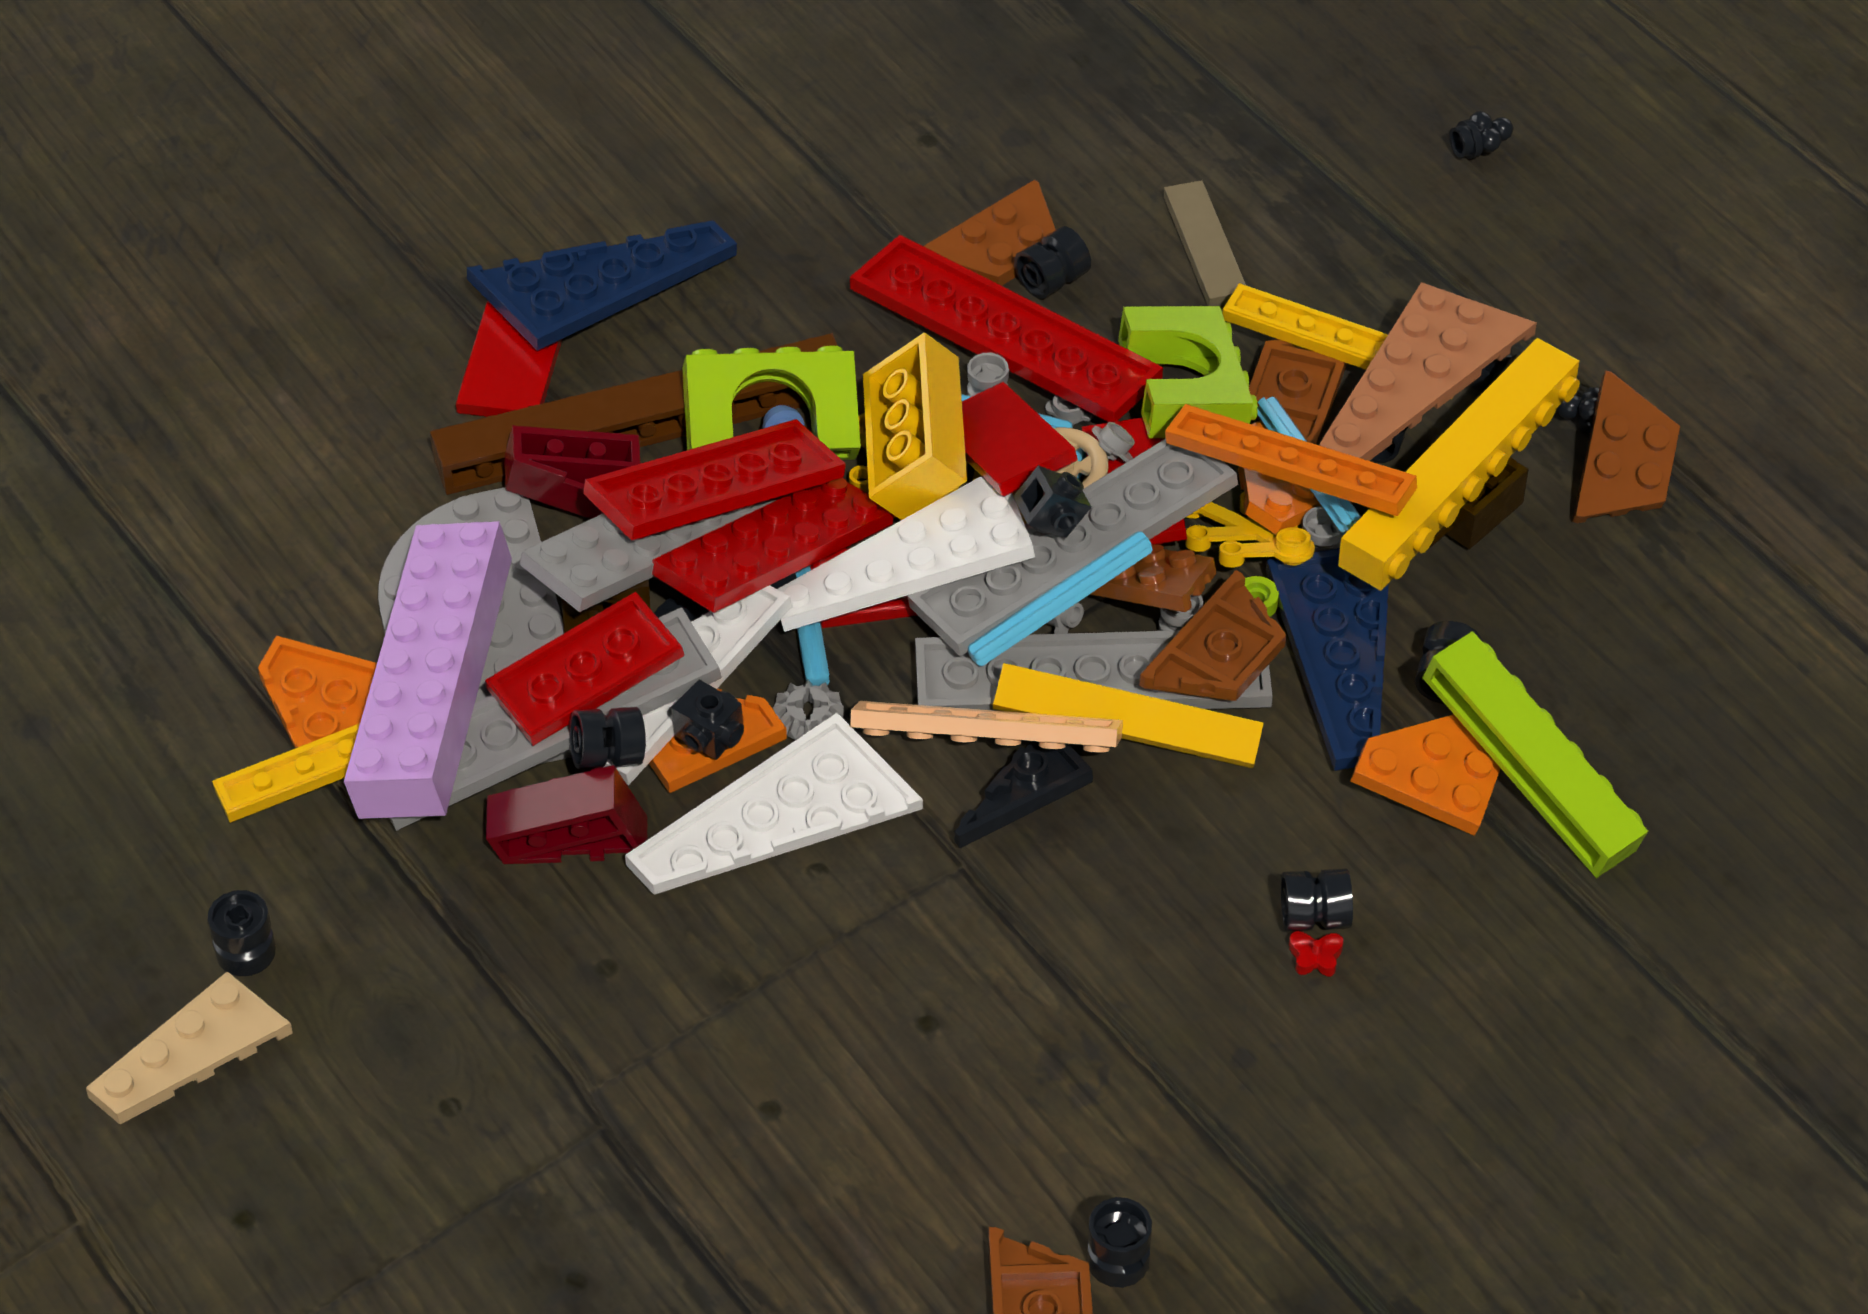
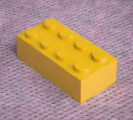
M924 332L863 374L869 498L900 520L934 503L967 481L959 357Z

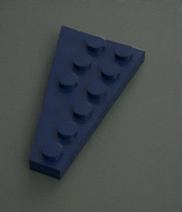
M712 220L670 228L666 230L664 236L643 239L641 234L626 237V243L607 246L606 242L602 241L545 252L542 255V259L520 263L518 258L503 260V267L483 270L481 265L467 267V280L538 351L736 256L737 243Z
M1340 548L1314 552L1311 559L1300 565H1286L1277 558L1267 560L1266 564L1268 579L1275 583L1279 592L1278 608L1334 771L1356 767L1367 739L1380 735L1389 586L1388 583L1380 591L1338 566Z

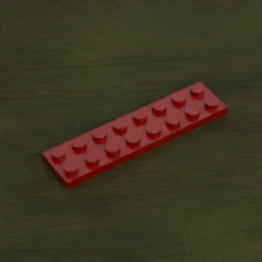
M902 235L896 237L850 276L851 290L977 355L990 352L999 354L1007 361L1010 372L1107 422L1115 423L1144 397L1146 379L1163 378L1162 366Z

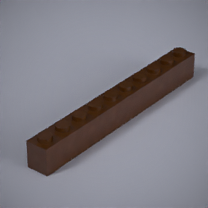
M833 333L771 347L761 350L759 353H776L777 349L783 347H798L801 349V352H817L821 347L838 346ZM679 370L430 431L433 458L446 495L505 481V452L512 425L639 435L640 447L686 436L683 371ZM759 382L746 387L734 398L732 402V422L737 424L764 417L771 408L778 405H786L794 409L807 405L796 391L784 384Z

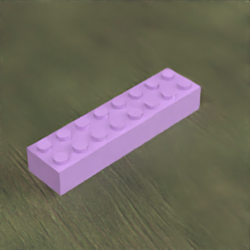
M500 521L416 525L344 779V784L358 819L446 816L512 561Z

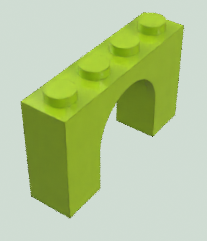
M1220 306L1123 307L1118 339L1120 346L1156 364L1185 366L1204 375V377L1193 379H1146L1141 415L1149 438H1166L1165 430L1185 404L1249 424L1251 420H1256L1258 412L1257 398L1255 395L1250 394L1248 372L1241 368L1240 349L1238 346L1233 345L1232 327L1229 322H1225Z
M824 346L819 348L817 352H801V349L798 347H783L777 349L776 353H759V350L756 348H741L735 350L734 354H717V351L714 349H699L693 351L692 355H686L682 371L687 450L732 438V402L743 389L752 384L777 382L792 388L805 401L810 412L812 433L841 460L856 459L861 445L854 351H843L842 347Z

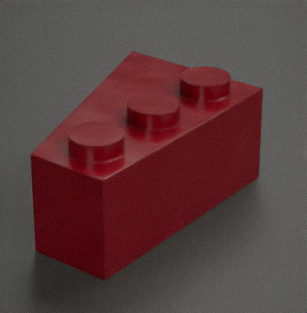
M512 425L505 452L506 490L589 519L595 518L603 514V512L583 494L585 479L641 464L639 435Z
M615 765L488 795L486 840L503 864L561 863L562 855L590 854V861H604L605 854L629 853L648 840V816Z

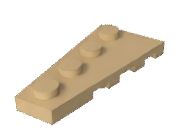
M226 972L86 1087L88 1098L117 1123L122 1124L175 1096V1089L195 1080L197 1083H200L215 1075L214 1069L236 1057L241 1061L257 1053L256 1047L274 1037L279 1041L293 1034L291 1023L229 972Z

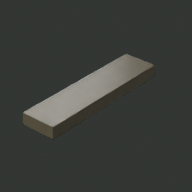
M1203 180L1164 187L1165 202L1207 305L1225 306L1238 284H1246Z

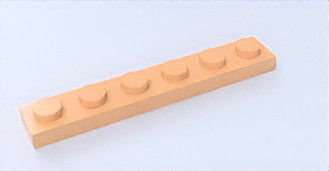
M859 701L851 709L850 727L863 728L864 734L872 736L888 735L890 730L907 731V737L913 739L933 738L934 733L951 735L950 739L956 742H975L977 737L995 738L996 744L1005 746L1020 745L1021 740L1039 741V747L1046 749H1062L1068 743L1083 745V750L1089 752H1108L1110 747H1116L1122 738L1123 720Z

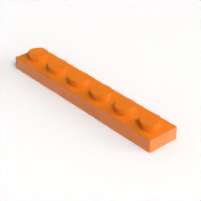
M1187 404L1183 406L1165 430L1167 444L1395 516L1400 514L1417 489L1416 475Z

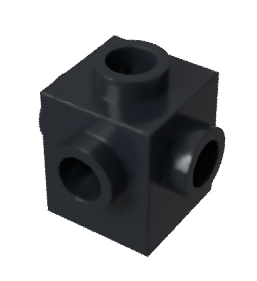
M1039 465L1013 496L1028 525L1040 533L1047 534L1050 532L1064 538L1069 536L1092 507L1083 492L1084 486L1077 477L1068 472L1061 474Z
M700 679L671 707L674 736L683 740L693 751L703 752L715 760L728 747L733 748L740 741L744 733L742 704L729 692H721Z

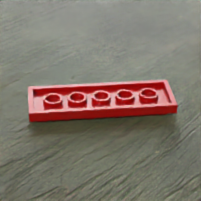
M795 419L585 479L583 494L632 541L843 478L846 463L802 423Z
M840 478L788 494L653 559L652 575L715 613L892 525L894 515L871 500L869 494L850 484L844 478Z

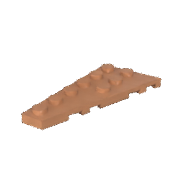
M1421 282L1319 446L1364 460H1372L1392 444V438L1406 427L1410 429L1415 427L1422 421V415L1432 407L1436 409L1441 407L1479 378L1483 368L1495 359L1501 361L1509 355L1513 345L1521 339L1527 341L1535 335L1537 322Z

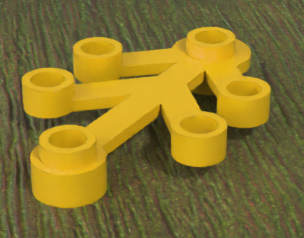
M1244 491L1240 495V512L1245 515ZM1213 502L1206 504L1187 516V518H1199L1204 515L1225 525V527L1191 526L1186 530L1187 540L1185 541L1186 547L1195 552L1208 550L1211 547V542L1226 541L1219 546V563L1225 567H1239L1244 564L1245 558L1275 557L1286 565L1295 566L1311 559L1315 552V545L1311 540V535L1306 530L1298 528V526L1284 528L1275 535L1247 516L1245 518ZM1257 540V541H1259L1260 543H1244V544H1242V543L1237 542V541Z

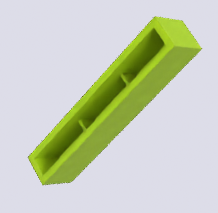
M1472 631L1432 657L1423 676L1425 682L1596 879L1637 851L1648 833L1640 816L1633 809L1628 808L1616 795L1608 779L1599 775L1584 758L1579 746L1566 738L1555 725L1550 713L1537 705L1526 692L1522 681L1509 673L1497 659L1495 651L1489 644L1482 642Z

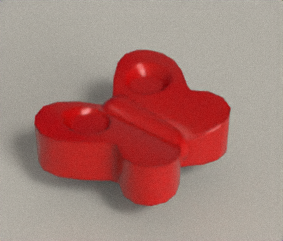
M1293 932L1289 938V950L1296 958L1295 970L1297 973L1306 975L1314 969H1318L1325 976H1333L1336 972V959L1343 950V937L1337 933H1330L1319 940H1315L1304 932Z

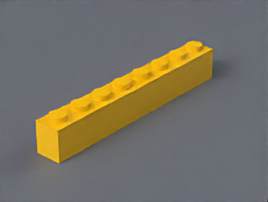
M1536 338L1406 471V473L1417 476V489L1400 514L1395 516L1370 508L1341 537L1338 566L1380 591L1393 578L1396 580L1401 578L1412 558L1418 552H1426L1432 544L1436 533L1443 526L1446 528L1451 526L1458 516L1461 507L1467 501L1473 502L1481 493L1485 482L1492 475L1497 477L1503 471L1510 456L1516 450L1521 452L1527 446L1534 431L1539 426L1545 427L1551 421L1559 405L1563 401L1569 402L1575 396L1580 385V380L1577 379L1580 360Z

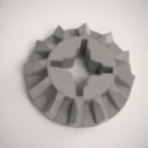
M808 679L804 685L795 686L790 683L786 692L777 693L776 703L773 707L774 712L786 727L787 736L795 740L835 713H838L842 718L844 715V706L841 703L839 692L830 691L826 682L817 686L812 685ZM806 702L813 703V714H810V720H806V714L803 711L804 703Z

